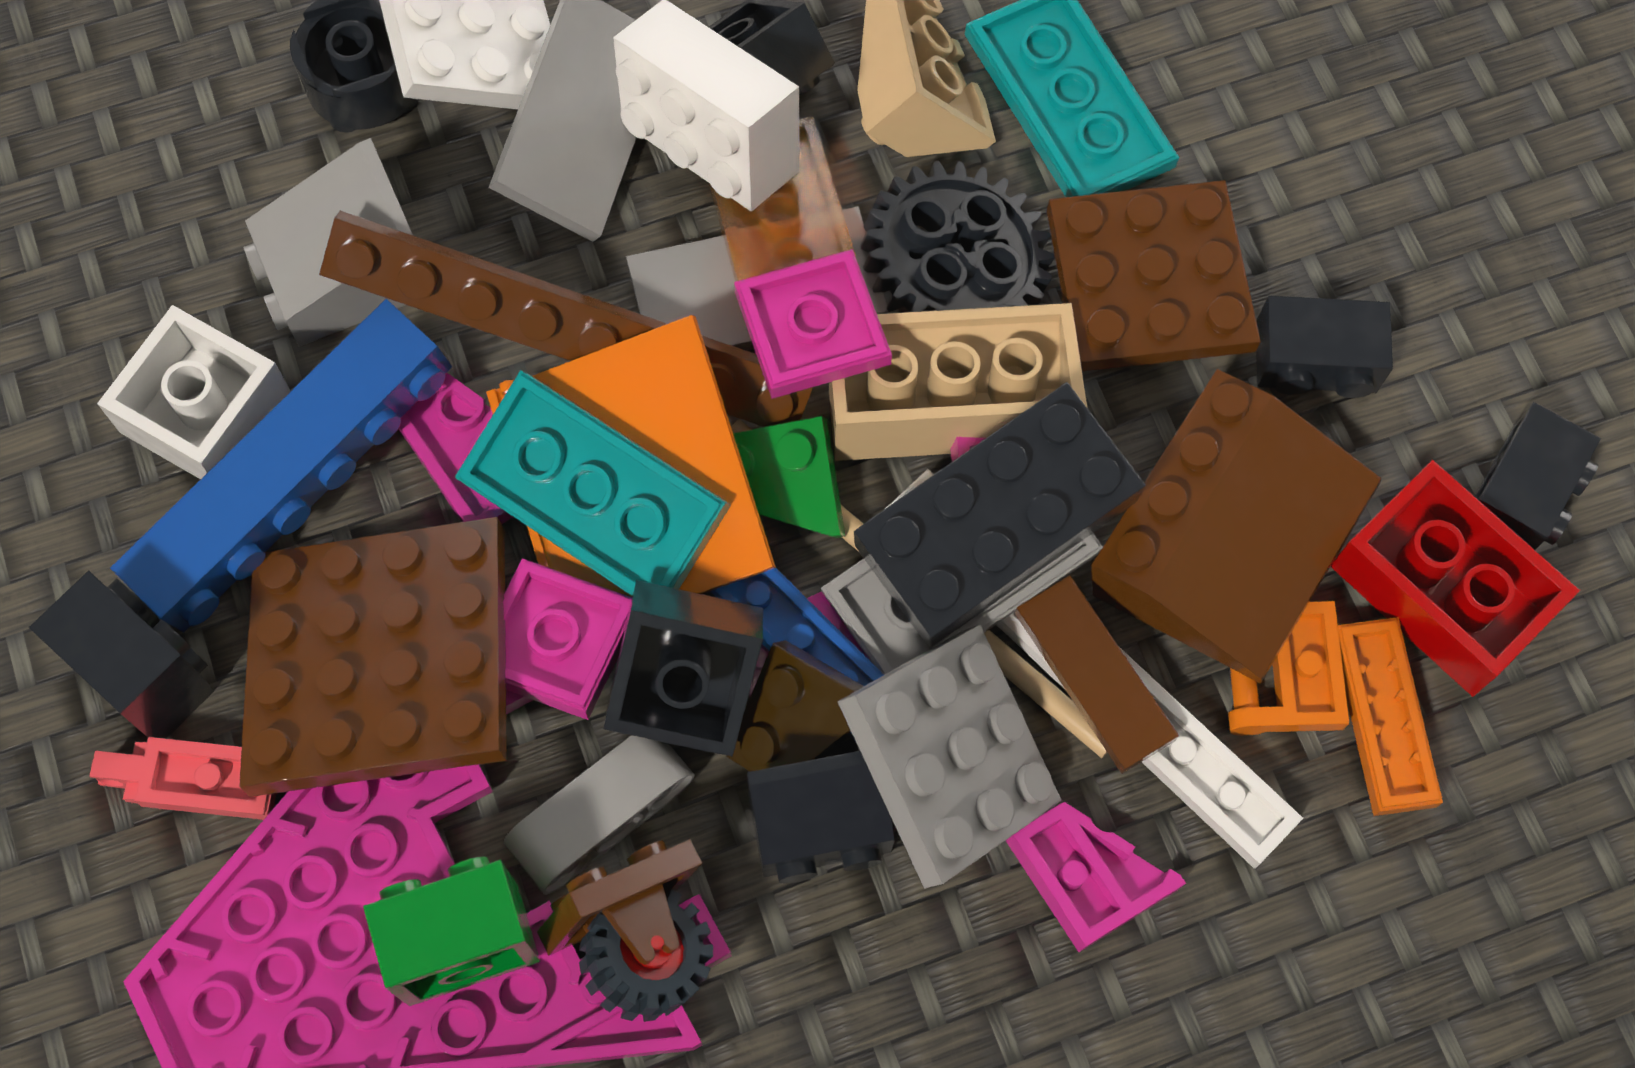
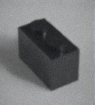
M1268 296L1256 320L1261 341L1256 350L1257 387L1275 388L1279 393L1288 395L1303 394L1310 390L1336 391L1339 396L1346 398H1360L1371 393H1377L1393 370L1390 302Z
M1533 402L1513 425L1474 497L1534 550L1544 541L1554 545L1572 517V513L1564 509L1571 494L1580 496L1597 471L1598 464L1591 461L1590 458L1601 438Z

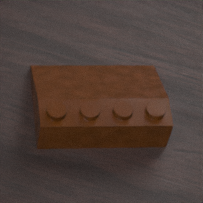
M1217 369L1144 482L1146 487L1138 501L1126 510L1092 563L1093 596L1261 684L1380 485L1381 477L1275 396Z

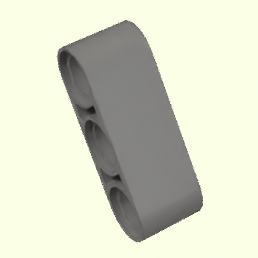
M631 735L520 821L507 834L504 844L541 892L547 895L568 883L671 802L692 782L695 774L670 743Z

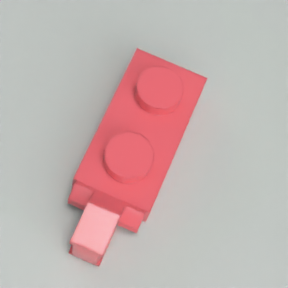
M148 737L147 742H135L132 755L95 751L90 771V778L98 780L100 786L125 789L123 795L125 802L136 803L141 807L264 820L273 810L277 793L249 797L239 787L242 747Z

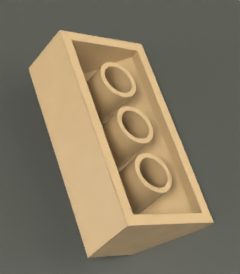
M1072 303L877 314L892 353L891 365L829 382L835 461L951 454L950 449L956 437L987 438L1066 382L1069 383L1087 407Z

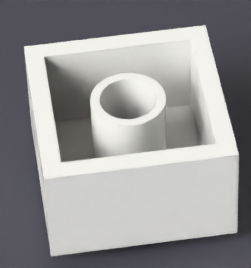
M172 305L97 404L121 434L197 478L202 479L291 391L275 362Z

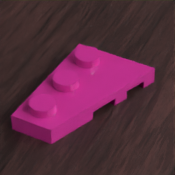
M446 373L444 383L440 389L430 398L424 401H417L401 417L398 429L461 522L498 517L501 524L513 518V516L455 478L493 415L492 410L486 405L482 397L449 373Z

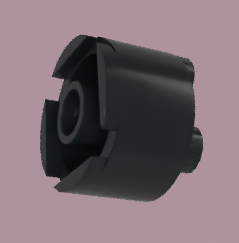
M316 0L303 13L305 20L298 28L296 34L293 29L290 38V53L310 104L321 117L330 122L334 129L339 132L348 133L360 129L375 128L395 120L401 114H406L414 109L418 99L403 97L380 1Z

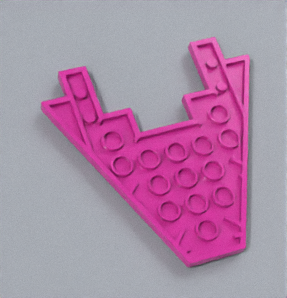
M506 690V714L533 700ZM479 764L288 791L123 981L162 1068H537L693 1051L701 1047L702 1042L682 1005L667 1016L663 1013L656 1020L646 1022L643 1020V1015L640 1014L633 1021L620 1018L623 1009L618 1006L610 1013L602 1008L600 1004L606 997L600 990L594 995H590L585 985L592 977L590 972L581 974L579 962L582 959L579 958L574 946L571 945L548 956L537 931L553 913L550 901L526 913L541 962L412 1006H408L385 989L363 906L381 900L379 892L393 884L418 879L421 881V885L424 886L449 877L447 869L455 865V862L435 823L493 792ZM700 894L678 906L685 909L692 902L700 910L692 918L696 926L707 921L711 933L703 939V944H713V957L705 963V966L712 968L732 955Z

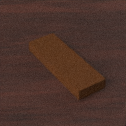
M1068 576L1016 608V617L1121 774L1177 740L1179 734L1071 576Z

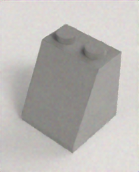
M371 138L357 143L245 220L254 242L243 247L257 280L268 277L274 293L263 296L277 330L289 327L299 347L361 323L385 299L390 301L397 309L405 306V304L319 275L333 221L340 210L413 235Z

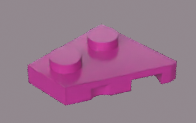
M1066 802L1039 816L1005 840L1078 952L1083 951L1145 912L1186 884L1180 874L1172 869L1164 873L1133 853L1134 845L1115 833L1104 832L1098 829L1093 824L1091 818Z

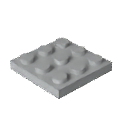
M980 624L955 634L838 701L924 889L944 884L1062 801Z

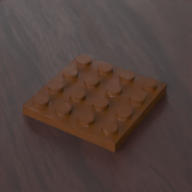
M498 517L264 552L265 559L263 563L252 572L239 784V787L249 797L507 760L506 644L503 603L505 594V533Z

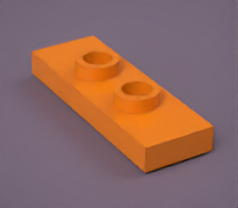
M1398 617L1338 625L1346 699L1373 816L1437 808L1443 803Z

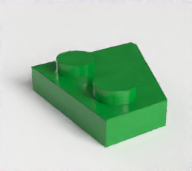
M821 416L733 433L760 515L835 538L846 536L826 418Z

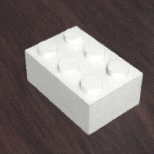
M667 0L660 1L613 37L621 105L620 115L622 123L635 137L645 138L667 153L668 157L677 166L690 169L709 182L718 194L725 198H732L751 212L799 172V86Z

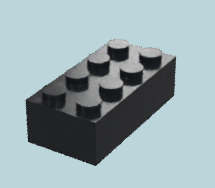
M1066 382L854 530V543L859 553L930 649L1135 504L1146 485L1069 383Z

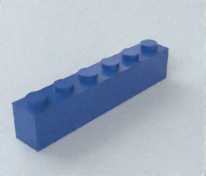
M385 299L110 569L164 622L182 632H185L190 626L202 623L213 614L219 605V597L236 580L249 577L263 563L265 559L264 552L282 535L290 534L304 524L310 515V507L328 489L333 490L344 484L355 471L356 462L373 445H380L393 436L400 426L401 417L417 401H424L430 398L440 389L444 383L445 374L452 368V365L433 341L390 301Z

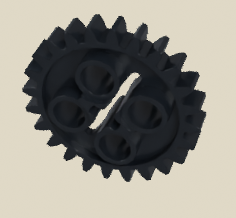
M934 161L927 176L920 168L914 166L906 181L895 176L887 192L880 191L863 226L867 231L860 244V249L869 252L863 269L866 272L880 273L872 287L874 293L891 291L893 294L886 308L889 312L903 306L909 312L1038 305L1044 297V290L1052 279V275L1047 272V269L1054 260L1053 253L1043 250L1051 237L1050 232L1033 230L1042 216L1040 211L1024 213L1021 207L1027 195L1021 193L1011 198L1005 194L1008 185L1006 178L1001 179L994 186L988 184L986 168L981 167L975 178L967 177L963 162H958L952 174L949 175L946 174L939 161ZM917 226L925 228L928 232L920 230ZM987 271L995 273L999 278L992 276ZM930 277L941 280L945 285L936 283Z

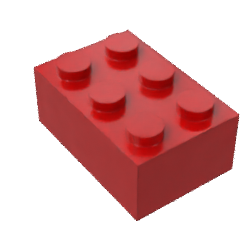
M1434 460L1349 541L1331 565L1334 571L1387 619L1398 617L1402 633L1472 697L1493 681L1580 591Z

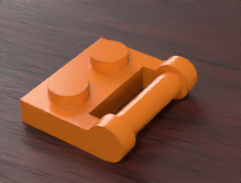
M1335 601L1309 602L1274 660L1272 666L1277 707H1260L1257 681L1230 668L1234 710L1228 713L1232 735H1257L1265 732L1344 730L1349 725Z

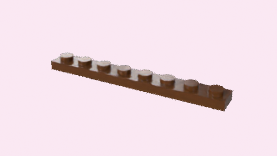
M341 210L334 218L319 273L320 276L569 361L667 324ZM702 336L728 415L763 427L801 420L813 387L772 399L756 354Z

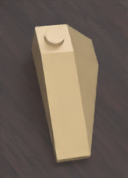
M866 0L857 91L863 115L861 120L862 126L869 138L879 145H887L905 157L985 149L995 143L996 140L984 95L977 83L971 82L967 85L957 64L965 56L958 40L950 38L945 28L936 18L944 10L940 0Z

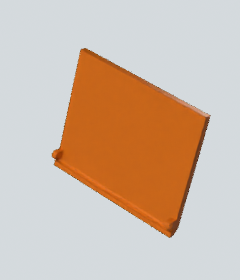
M689 315L533 375L534 378L731 504L679 588L680 590L703 594L776 568L696 316ZM505 380L499 384L500 388L486 392L493 414L514 380ZM527 526L538 564L632 597V595Z

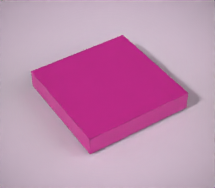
M853 249L734 282L735 295L772 399L891 365L892 353Z
M522 558L504 594L503 600L506 644V690L589 720L618 659L632 597Z

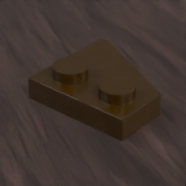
M786 640L772 643L744 711L733 757H726L752 772L815 760L821 755L829 753L847 739L845 736L851 732L838 701L864 686Z

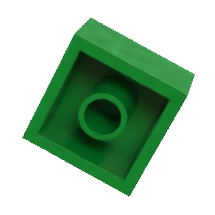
M488 857L464 860L447 869L448 878L424 886L421 885V881L418 879L399 882L379 892L381 900L363 906L385 989L408 1006H412L541 962L518 885L501 860L489 863Z

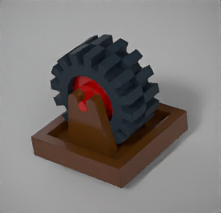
M690 839L667 849L663 840L654 842L630 855L626 859L629 864L626 868L608 875L604 867H598L573 879L566 885L569 893L550 905L553 913L537 931L548 956L581 941L579 951H585L586 955L579 962L581 974L590 972L592 977L585 985L591 996L600 990L606 997L600 1006L609 1013L616 1006L622 1008L623 1011L620 1017L622 1019L633 1021L640 1014L643 1015V1020L646 1022L656 1020L663 1013L666 1016L669 1015L700 989L698 986L707 979L711 969L705 966V963L713 957V944H703V939L711 933L707 921L696 926L692 918L700 910L692 902L685 909L677 905L682 894L676 892V890L703 864Z

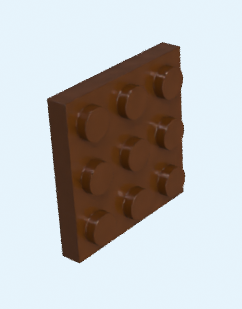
M1226 180L1049 199L1047 216L1064 304L1072 303L1082 371L1256 352L1261 341Z

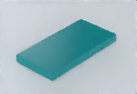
M1019 0L966 24L965 36L1065 197L1126 191L1176 168L1179 160L1178 154L1078 0Z
M521 370L455 476L456 479L630 595H633L636 580L679 589L731 504L538 379Z

